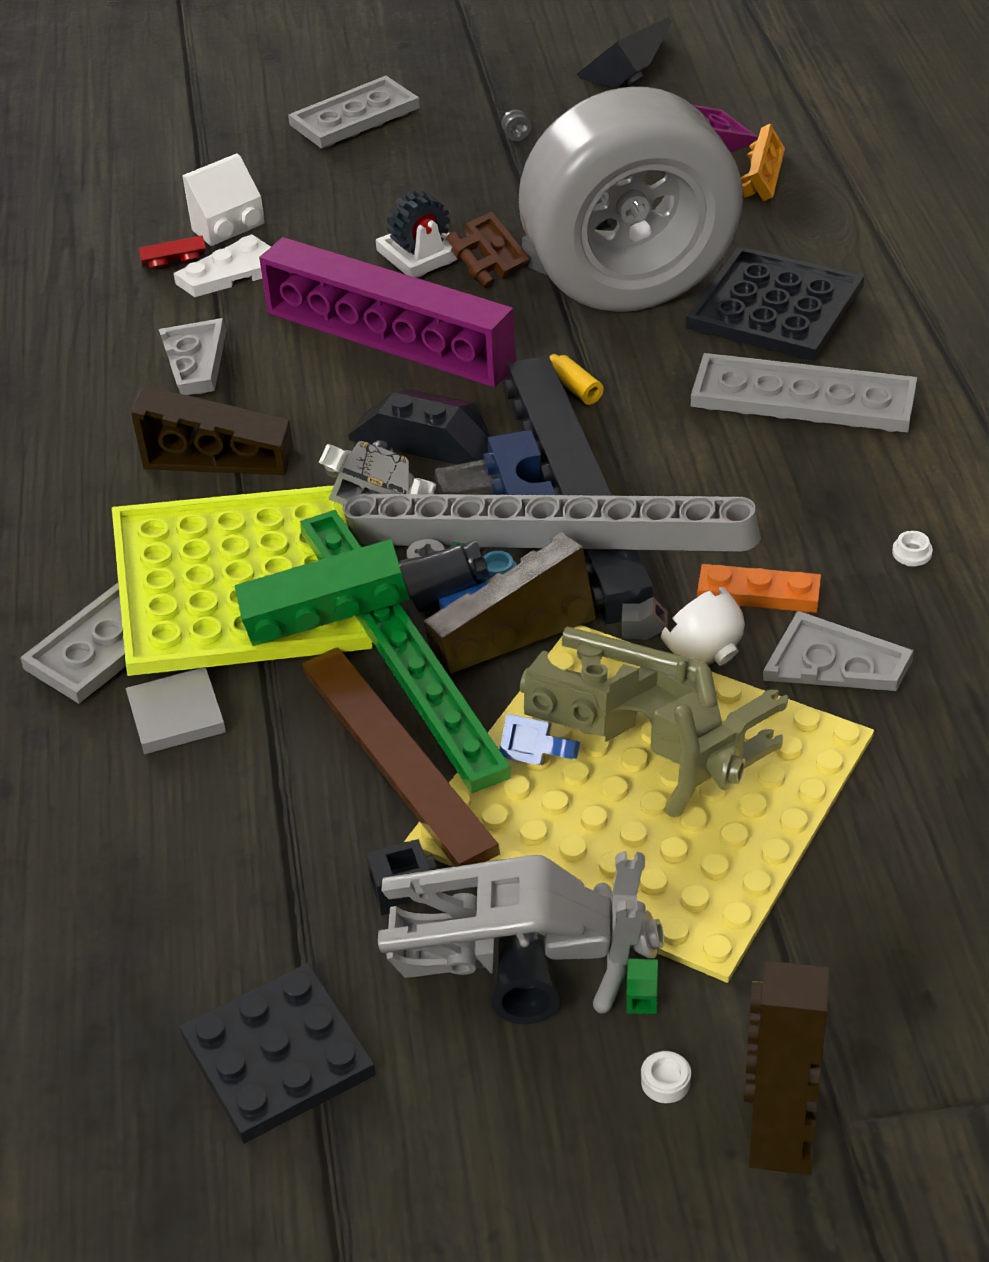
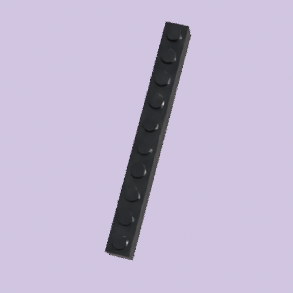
M549 355L507 363L508 378H503L504 393L507 399H512L513 415L515 420H521V431L532 430L541 454V482L551 481L556 495L612 496ZM583 549L594 610H601L606 624L622 621L623 603L640 604L653 597V585L637 550Z

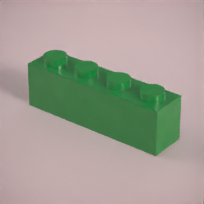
M392 539L235 585L241 618L252 646L410 600Z

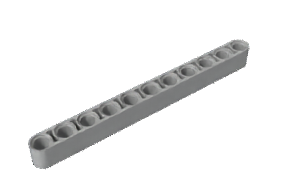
M359 494L351 497L343 506V512L351 533L357 542L362 545H372L392 539L394 546H410L418 540L433 539L447 547H451L452 542L469 543L477 540L480 547L544 548L551 544V538L562 532L581 545L583 549L747 551L754 548L761 539L755 504L752 500L745 497Z

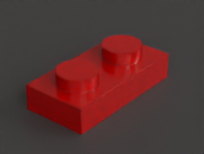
M203 235L140 247L139 256L142 267L149 266L150 270H156L169 266L168 262L181 260V263L196 262L200 260L201 255H205L206 247Z

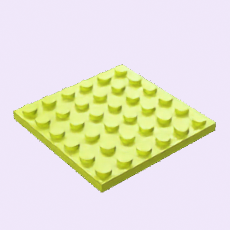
M334 485L112 507L127 676L321 655L337 647L341 652L372 649V641L356 616L252 646L241 618L235 585L318 561L317 556L301 534V520L336 510L348 527L343 512V504L329 500Z

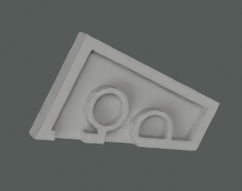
M223 318L159 329L180 394L202 395L215 391L227 331Z
M797 611L763 670V681L897 691L913 661V650Z

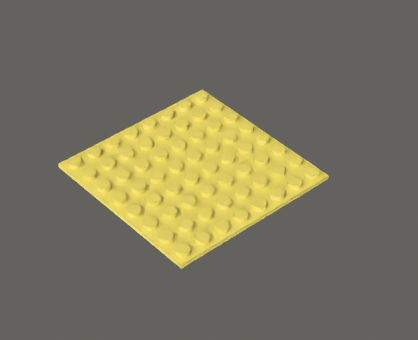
M583 625L573 627L575 629L622 640L614 636L602 633L600 631L588 628ZM561 637L549 652V661L561 670L565 671L567 669L581 673L582 664L581 660L577 657V650L562 646ZM603 656L600 660L601 664L608 668L607 680L614 677L623 664L636 668L641 667ZM712 672L722 724L731 712L758 698L765 692V690ZM519 691L489 730L488 734L498 749H500L507 714L542 721L546 720L524 714V693ZM788 699V705L785 710L773 714L748 729L744 742L756 736L761 730L772 729L774 730L772 739L782 734V748L771 752L746 767L739 784L732 783L728 790H722L713 778L698 785L683 812L678 817L667 815L665 806L678 785L680 764L657 755L651 750V722L640 712L636 713L634 727L605 742V736L586 734L579 729L551 722L550 736L580 742L577 759H569L546 753L544 765H536L505 758L511 766V779L471 793L457 772L449 784L498 842L500 855L489 861L542 855L577 877L584 883L585 887L594 890L597 884L606 883L613 891L616 855L626 851L627 860H633L637 851L645 856V868L641 873L637 901L645 904L646 911L648 910L651 913L653 919L661 921L664 932V946L658 948L657 953L729 983L873 738L874 729ZM419 821L404 842L419 839L425 856L432 854L435 860L455 867Z

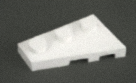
M252 234L242 237L239 241L223 249L216 250L213 254L197 262L190 263L185 268L175 272V283L193 297L230 288L233 286L234 281L249 277L252 281L262 279L259 257L271 246Z

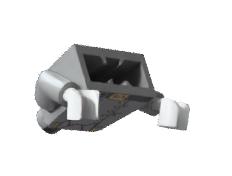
M359 441L352 451L342 450L334 445L327 444L318 462L324 465L325 471L329 476L337 477L329 500L343 505L351 497L359 494H434L436 484L431 481L414 478L409 473V460L402 455L394 453L392 446L385 441H377L373 445Z

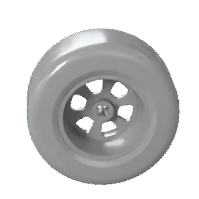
M625 87L605 91L579 102L563 113L546 129L536 142L525 163L519 186V210L523 229L549 278L562 292L573 300L591 308L613 312H629L656 307L681 296L701 282L716 267L727 252L739 226L743 206V188L737 164L731 152L709 121L695 106L671 92L650 87ZM659 170L666 172L665 177L653 185H648L643 181L647 171ZM631 175L629 179L620 181L621 179ZM605 192L608 193L607 203L604 206L594 208ZM664 196L656 209L652 210L654 200L657 197ZM608 218H613L618 222L612 231L595 229L598 224Z

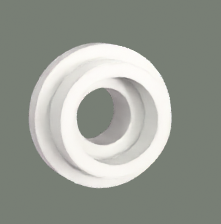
M906 531L900 534L894 542L892 554L898 562L911 567L927 563L931 559L933 552L929 538L924 533L918 531Z

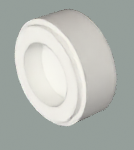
M660 1051L650 1055L644 1061L641 1068V1086L649 1098L660 1103H673L679 1101L688 1093L691 1085V1069L686 1059L681 1055L671 1051Z

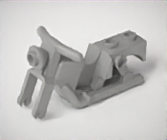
M626 851L616 855L613 891L606 883L597 884L594 890L585 887L584 883L577 877L542 855H529L384 877L382 880L381 891L388 899L410 897L415 902L424 903L446 912L420 914L403 911L397 906L390 907L388 929L379 930L378 946L382 953H386L387 960L404 978L447 972L467 975L475 972L477 968H486L492 973L494 939L496 937L517 935L520 945L527 947L529 945V933L537 932L545 936V955L550 959L602 958L607 955V970L593 1000L595 1011L606 1013L611 1009L625 977L630 948L648 959H653L657 955L658 948L664 946V932L661 921L653 919L651 913L648 910L646 911L645 904L637 901L641 873L645 868V856L638 851L634 855L633 860H627ZM478 887L477 897L469 893H458L453 896L442 893L444 891Z

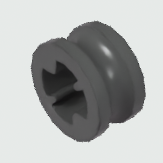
M515 109L507 112L501 121L504 132L512 141L523 140L531 131V123L521 110ZM517 121H520L521 124L517 125L516 129L513 130L511 126H515Z

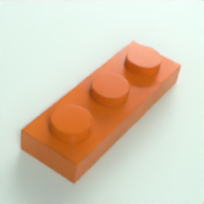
M702 564L697 597L710 590L715 596L720 595L719 587H724L739 606L817 613L821 574Z

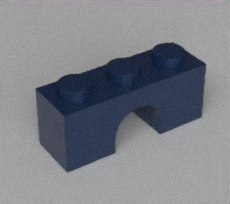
M532 430L488 437V453H483L482 458L486 475H492L493 477L491 480L493 495H556L551 481L536 483L540 482L541 454Z

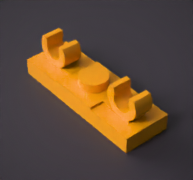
M771 124L762 127L758 141L753 142L749 146L752 151L747 155L751 160V168L749 173L741 177L744 198L758 192L763 202L773 198L785 147Z

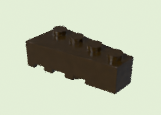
M144 385L141 386L131 410L141 461L145 470L267 475L286 474L293 451L289 419Z
M560 532L550 539L551 544L537 553L533 550L520 558V564L503 575L501 573L495 574L486 580L488 584L472 595L466 593L424 620L430 649L442 667L452 674L563 632L567 626L573 628L595 620L596 615L583 547Z
M765 961L763 982L752 981L744 1102L753 1103L749 1168L811 1175L827 1014L829 967Z

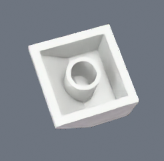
M237 153L182 175L192 231L198 236L203 235L204 241L210 246L265 224L261 195L241 156Z

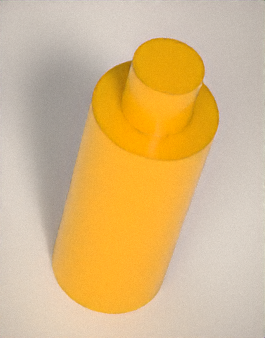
M552 354L549 357L561 384L581 401L591 405L601 398L604 391L603 384L566 355L558 356L556 354Z

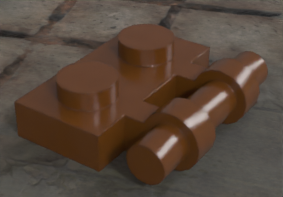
M492 211L466 223L463 232L467 237L461 238L456 231L451 232L446 237L447 242L452 247L451 252L457 259L463 260L469 268L468 273L474 281L479 280L484 288L490 287L495 281L489 273L490 271L495 270L500 278L503 279L527 267L530 260ZM477 248L484 258L479 260L472 250Z

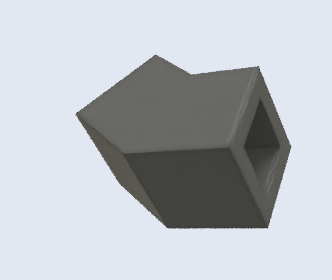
M654 597L640 604L623 603L622 639L647 640L661 633L665 627L668 629V611Z

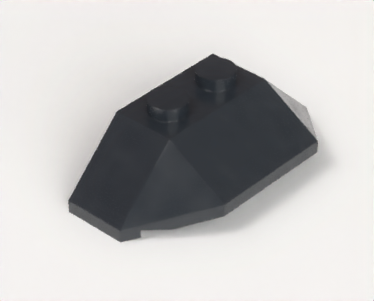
M413 389L391 393L365 412L348 434L351 441H364L372 445L377 441H385L392 446L394 451L476 470H482L484 467L482 456L483 453H488V437H492L475 403Z

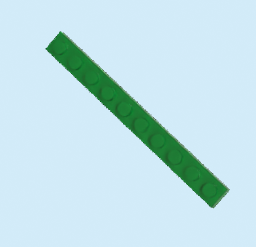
M336 510L300 521L301 534L318 560L361 548ZM400 603L356 615V618L469 791L473 793L511 779V766Z

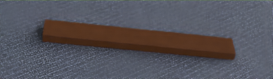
M338 647L302 663L304 675L455 867L487 862L500 855L498 842Z

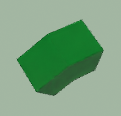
M628 958L627 1013L657 1014L658 959Z

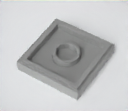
M206 667L126 688L144 754L226 732Z

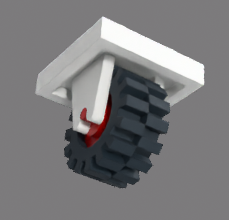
M414 190V195L410 192L404 194L406 200L399 198L396 201L399 204L397 209L392 207L389 211L393 214V217H387V223L391 225L387 227L389 234L376 239L377 251L404 274L411 277H421L427 272L458 260L451 252L452 247L446 240V237L450 234L448 232L449 228L445 226V224H450V218L447 216L449 214L448 209L426 191Z

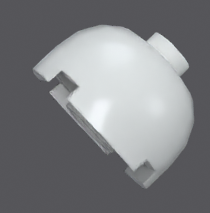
M719 587L720 595L715 596L710 590L681 609L673 617L677 625L671 633L666 627L664 628L661 639L674 654L699 660L707 665L717 662L720 666L730 661L738 653L739 650L736 645L743 635L745 626L744 616L735 599L724 587Z

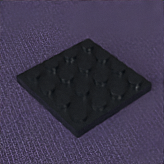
M738 246L686 316V328L703 334L731 339L734 342H743L763 347L766 350L778 351L801 359L815 361L863 288L864 275Z

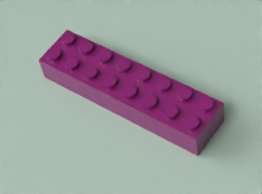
M284 237L259 257L268 314L492 387H496L508 374L507 363L516 361L512 307Z

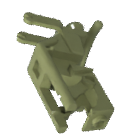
M567 626L562 635V646L577 650V657L581 660L582 664L581 673L567 669L565 671L561 670L549 661L548 652L542 651L532 665L525 669L521 678L520 691L524 693L525 715L579 729L586 734L605 736V742L634 727L636 713H643L651 722V750L657 755L680 764L678 785L665 806V811L670 817H678L683 812L698 785L713 778L722 790H728L732 783L739 784L746 767L771 752L782 748V734L772 739L774 735V730L772 729L761 730L756 736L744 742L748 729L773 714L785 710L788 705V695L777 699L779 690H767L758 698L731 712L722 724L711 669L706 663L699 660ZM603 656L641 667L636 668L623 664L616 675L607 680L608 668L601 664L600 660Z

